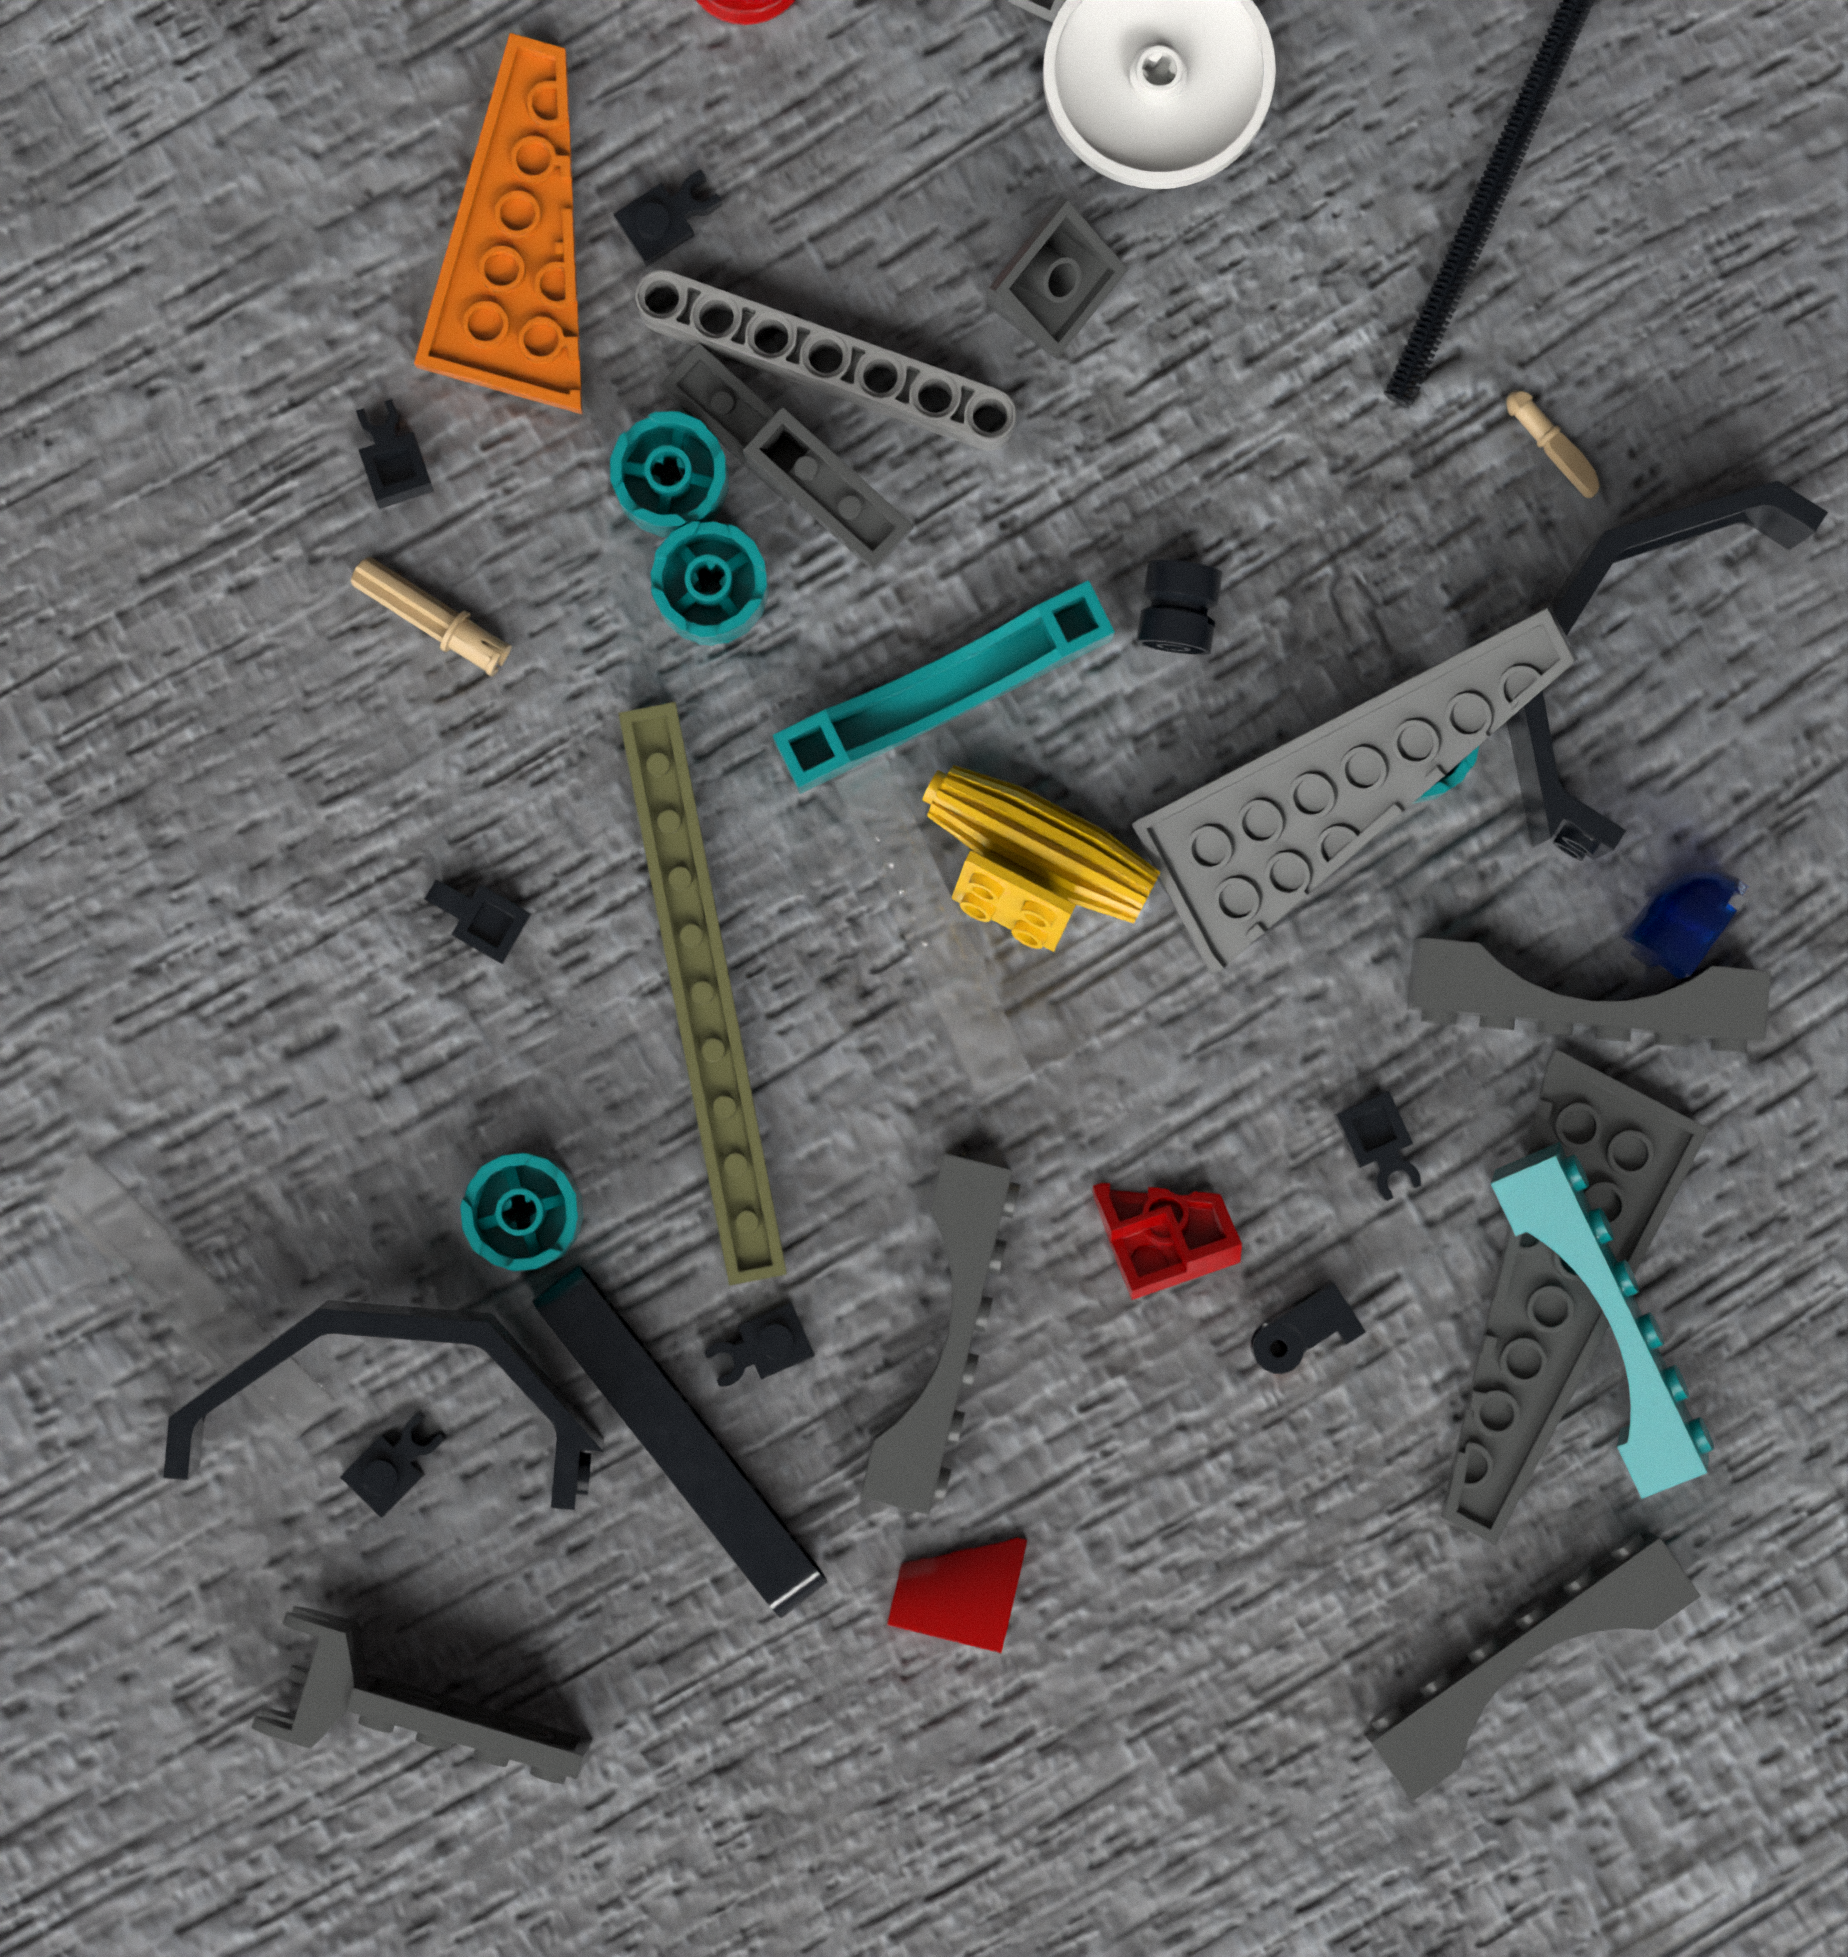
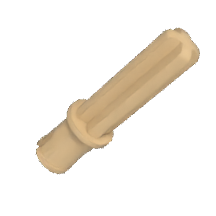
M372 557L362 559L355 568L350 580L355 588L441 642L440 649L442 651L448 652L453 650L486 671V674L489 676H494L498 672L497 664L502 667L506 661L512 645L500 640L470 620L471 614L466 610H463L461 613L456 612Z

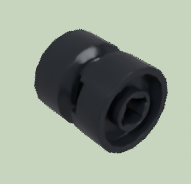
M1162 559L1149 561L1144 595L1152 602L1151 606L1141 610L1136 639L1137 644L1155 650L1178 654H1211L1215 621L1207 613L1208 609L1218 605L1223 576L1222 571L1210 566L1185 561Z

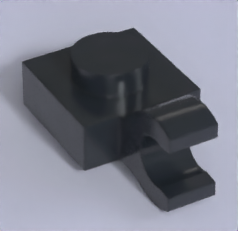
M436 879L424 899L459 919L457 926L451 934L452 936L502 965L532 916L531 913L482 885L479 886L471 900Z

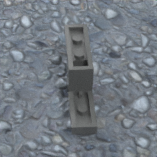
M700 343L692 349L660 384L661 390L688 415L701 420L707 429L717 437L719 443L788 505L795 500L873 572L913 530V524L787 410L782 407L776 413Z

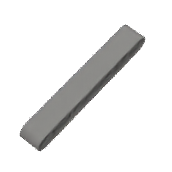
M657 270L650 272L641 279L636 288L635 299L641 319L649 329L656 333L692 346L700 343L711 353L981 450L992 451L1000 449L1009 442L1013 435L1016 419L1014 403L1007 394L993 387L671 271ZM658 291H671L678 296L677 306L669 313L657 314L648 308L649 299ZM714 310L728 312L733 317L732 325L724 333H709L702 327V321L709 312ZM770 329L779 330L788 338L786 346L781 351L773 354L765 353L756 346V340L759 335ZM832 349L838 352L843 360L838 369L826 374L816 371L811 366L810 360L812 356L819 350ZM874 369H887L895 375L897 382L888 392L876 393L870 390L864 383L867 374ZM941 388L948 393L952 402L944 411L933 413L921 406L919 397L927 389ZM982 408H996L1004 415L1006 423L996 432H984L975 425L974 415Z

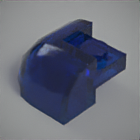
M1693 867L1661 879L1646 893L1650 899L1622 936V938L1635 946L1630 955L1648 968L1660 965L1678 979L1690 976L1738 911L1728 904L1730 899L1737 895L1743 896L1749 886L1739 878L1718 868Z

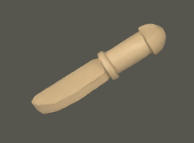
M1517 390L1511 392L1506 398L1507 410L1510 416H1515L1536 439L1537 446L1544 448L1547 456L1584 497L1592 498L1595 496L1600 486L1596 471L1583 453L1563 433H1560L1561 428L1558 425H1553L1532 401L1533 397L1529 393Z

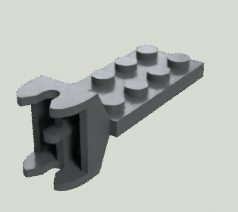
M293 1606L292 1613L286 1612L283 1625L318 1637L319 1640L310 1669L291 1665L289 1671V1679L305 1684L297 1713L295 1715L274 1709H262L261 1716L255 1715L251 1727L270 1737L311 1749L348 1711L360 1715L358 1723L364 1727L387 1733L393 1732L394 1726L417 1732L415 1740L424 1745L449 1750L451 1743L475 1749L473 1757L479 1761L506 1767L510 1759L532 1766L530 1771L532 1776L559 1784L565 1782L566 1776L574 1779L578 1778L587 1761L593 1741L592 1738L376 1674L367 1673L359 1622L299 1606Z

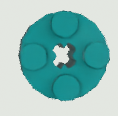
M679 411L654 412L649 414L648 418L636 422L626 433L624 431L618 437L610 457V481L624 514L640 529L659 537H668L671 532L690 522H712L721 512L729 492L728 465L717 437L707 429L701 420ZM667 464H676L680 475L683 476L680 482L675 480L672 486H663L661 478L656 475L658 470L666 472Z
M690 522L671 532L656 550L655 560L650 573L651 594L666 624L682 638L696 642L699 645L708 646L729 643L747 634L762 617L769 596L765 561L755 542L738 527L718 522ZM707 571L712 578L717 573L723 575L719 581L721 590L713 595H710L708 591L704 595L698 592L701 588L698 577Z
M532 1153L502 1155L481 1166L468 1184L460 1205L462 1230L472 1249L491 1264L511 1271L538 1269L564 1256L577 1240L584 1218L582 1194L572 1175L553 1159ZM519 1195L525 1196L526 1203L533 1201L537 1209V1213L530 1216L531 1226L526 1229L522 1228L521 1221L512 1223L509 1217V1210L517 1207L516 1197Z

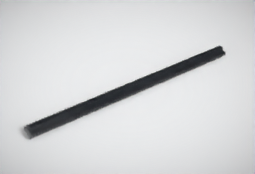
M1563 0V2L1559 3L1561 9L1556 10L1557 15L1553 16L1555 22L1550 23L1552 28L1547 30L1549 35L1544 36L1546 41H1542L1543 47L1539 48L1540 54H1536L1537 60L1533 61L1535 67H1530L1531 73L1527 74L1529 80L1524 81L1526 86L1521 87L1523 93L1518 94L1520 99L1515 101L1517 106L1512 107L1514 112H1510L1511 118L1507 119L1508 125H1504L1505 131L1501 132L1503 138H1498L1499 144L1495 145L1497 151H1493V157L1489 158L1491 164L1486 165L1488 170H1484L1483 174L1485 177L1480 178L1482 183H1478L1479 190H1475L1474 194L1476 196H1472L1473 202L1469 203L1470 209H1466L1467 215L1463 216L1464 222H1461V228L1457 229L1458 235L1454 236L1455 241L1451 243L1453 248L1448 249L1449 254L1445 256L1447 261H1443V267L1439 269L1441 274H1437L1436 278L1438 280H1434L1433 284L1435 287H1431L1432 293H1429L1427 297L1429 300H1425L1426 306L1422 307L1423 313H1419L1420 319L1416 320L1417 326L1413 327L1414 332L1410 333L1411 339L1407 340L1408 345L1404 347L1406 352L1401 353L1402 358H1399L1398 362L1400 365H1396V371H1393L1392 375L1394 378H1390V384H1387L1386 388L1388 391H1384L1385 396L1389 400L1398 403L1404 408L1410 409L1407 404L1415 402V400L1410 399L1411 396L1416 398L1418 395L1413 390L1419 391L1421 387L1416 386V384L1424 382L1419 379V377L1425 378L1427 375L1422 373V370L1428 371L1429 367H1426L1425 364L1430 365L1433 362L1428 360V357L1432 359L1435 357L1431 350L1434 352L1438 351L1434 344L1439 346L1441 341L1436 339L1437 337L1440 339L1444 337L1443 334H1440V331L1444 333L1447 331V328L1442 326L1443 324L1448 326L1450 322L1445 319L1451 320L1453 316L1448 313L1456 311V309L1451 307L1452 305L1457 307L1459 304L1454 299L1460 300L1462 296L1457 293L1462 294L1465 291L1460 288V286L1466 287L1468 284L1463 279L1468 281L1470 276L1466 275V273L1471 274L1474 271L1469 266L1473 268L1476 266V263L1472 262V260L1477 261L1479 259L1475 253L1478 255L1482 253V250L1477 248L1485 246L1481 240L1484 242L1488 240V237L1483 235L1489 236L1491 231L1486 228L1492 229L1494 224L1489 222L1497 220L1496 217L1492 216H1498L1500 213L1495 208L1501 209L1503 205L1498 202L1503 203L1506 200L1501 195L1506 197L1509 193L1504 190L1511 188V185L1507 184V182L1512 184L1515 180L1510 177L1517 175V172L1513 171V169L1518 171L1521 167L1516 163L1521 164L1523 162V159L1519 157L1524 158L1526 153L1523 151L1529 149L1524 144L1530 145L1532 142L1529 138H1533L1535 135L1533 132L1538 129L1534 125L1538 126L1541 122L1536 118L1541 119L1544 114L1540 112L1544 113L1547 109L1544 106L1549 104L1548 100L1553 96L1550 93L1555 91L1554 87L1558 84L1556 80L1561 78L1559 74H1562V71H1564L1561 67H1565L1567 64L1565 61L1570 58L1569 55L1573 51L1571 48L1575 46L1576 39L1579 38L1577 35L1581 33L1582 30L1580 29L1585 25V20L1588 18L1586 16L1590 13L1594 0Z

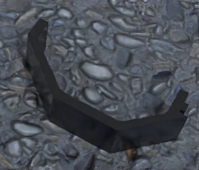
M1775 481L1607 530L1584 550L1549 606H1551L1567 636L1614 563L1737 524L1753 527L1784 548L1791 550L1817 531L1828 512L1780 481ZM1542 690L1507 721L1531 845L1533 848L1551 839L1554 834L1556 838L1553 844L1562 852L1579 861H1583L1586 855L1594 860L1614 851L1627 830L1579 801L1562 787L1558 778Z
M327 1300L192 1398L168 1419L163 1478L188 1480L199 1469L201 1464L204 1422L209 1412L318 1337L327 1334H342L467 1344L484 1350L554 1426L557 1440L551 1508L575 1510L576 1495H588L591 1453L580 1452V1450L604 1452V1438L492 1313Z

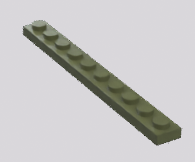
M672 702L618 713L729 1286L786 1275V1263L677 704Z

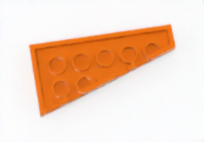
M509 33L414 365L418 369L583 415L567 52L563 47Z

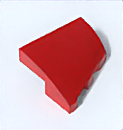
M1099 1183L1092 1186V1193L1131 1300L1241 1262L1242 1242L1221 1194L1195 1191L1189 1195H1178L1169 1189L1148 1187V1193L1110 1190L1111 1183Z
M1012 1537L1007 1541L977 1548L968 1547L933 1558L924 1557L902 1562L887 1618V1625L1002 1653L1027 1539Z

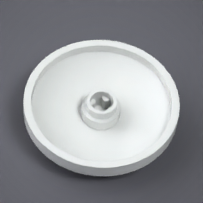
M1066 0L1059 10L1048 35L1043 63V88L1048 110L1056 129L1070 149L1088 166L1112 180L1130 186L1149 189L1177 188L1200 182L1217 174L1235 161L1251 144L1265 120L1272 100L1276 74L1275 53L1267 24L1253 0Z

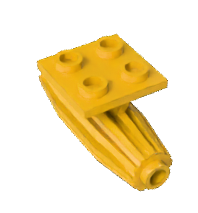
M953 765L948 774L937 770L922 798V801L931 805L927 817L971 849L965 859L951 899L960 903V908L970 917L982 922L993 920L1012 930L1013 937L1019 942L1034 949L1045 947L1053 952L1055 951L1076 905L1134 924L1161 871L1105 829L1022 786L970 769Z

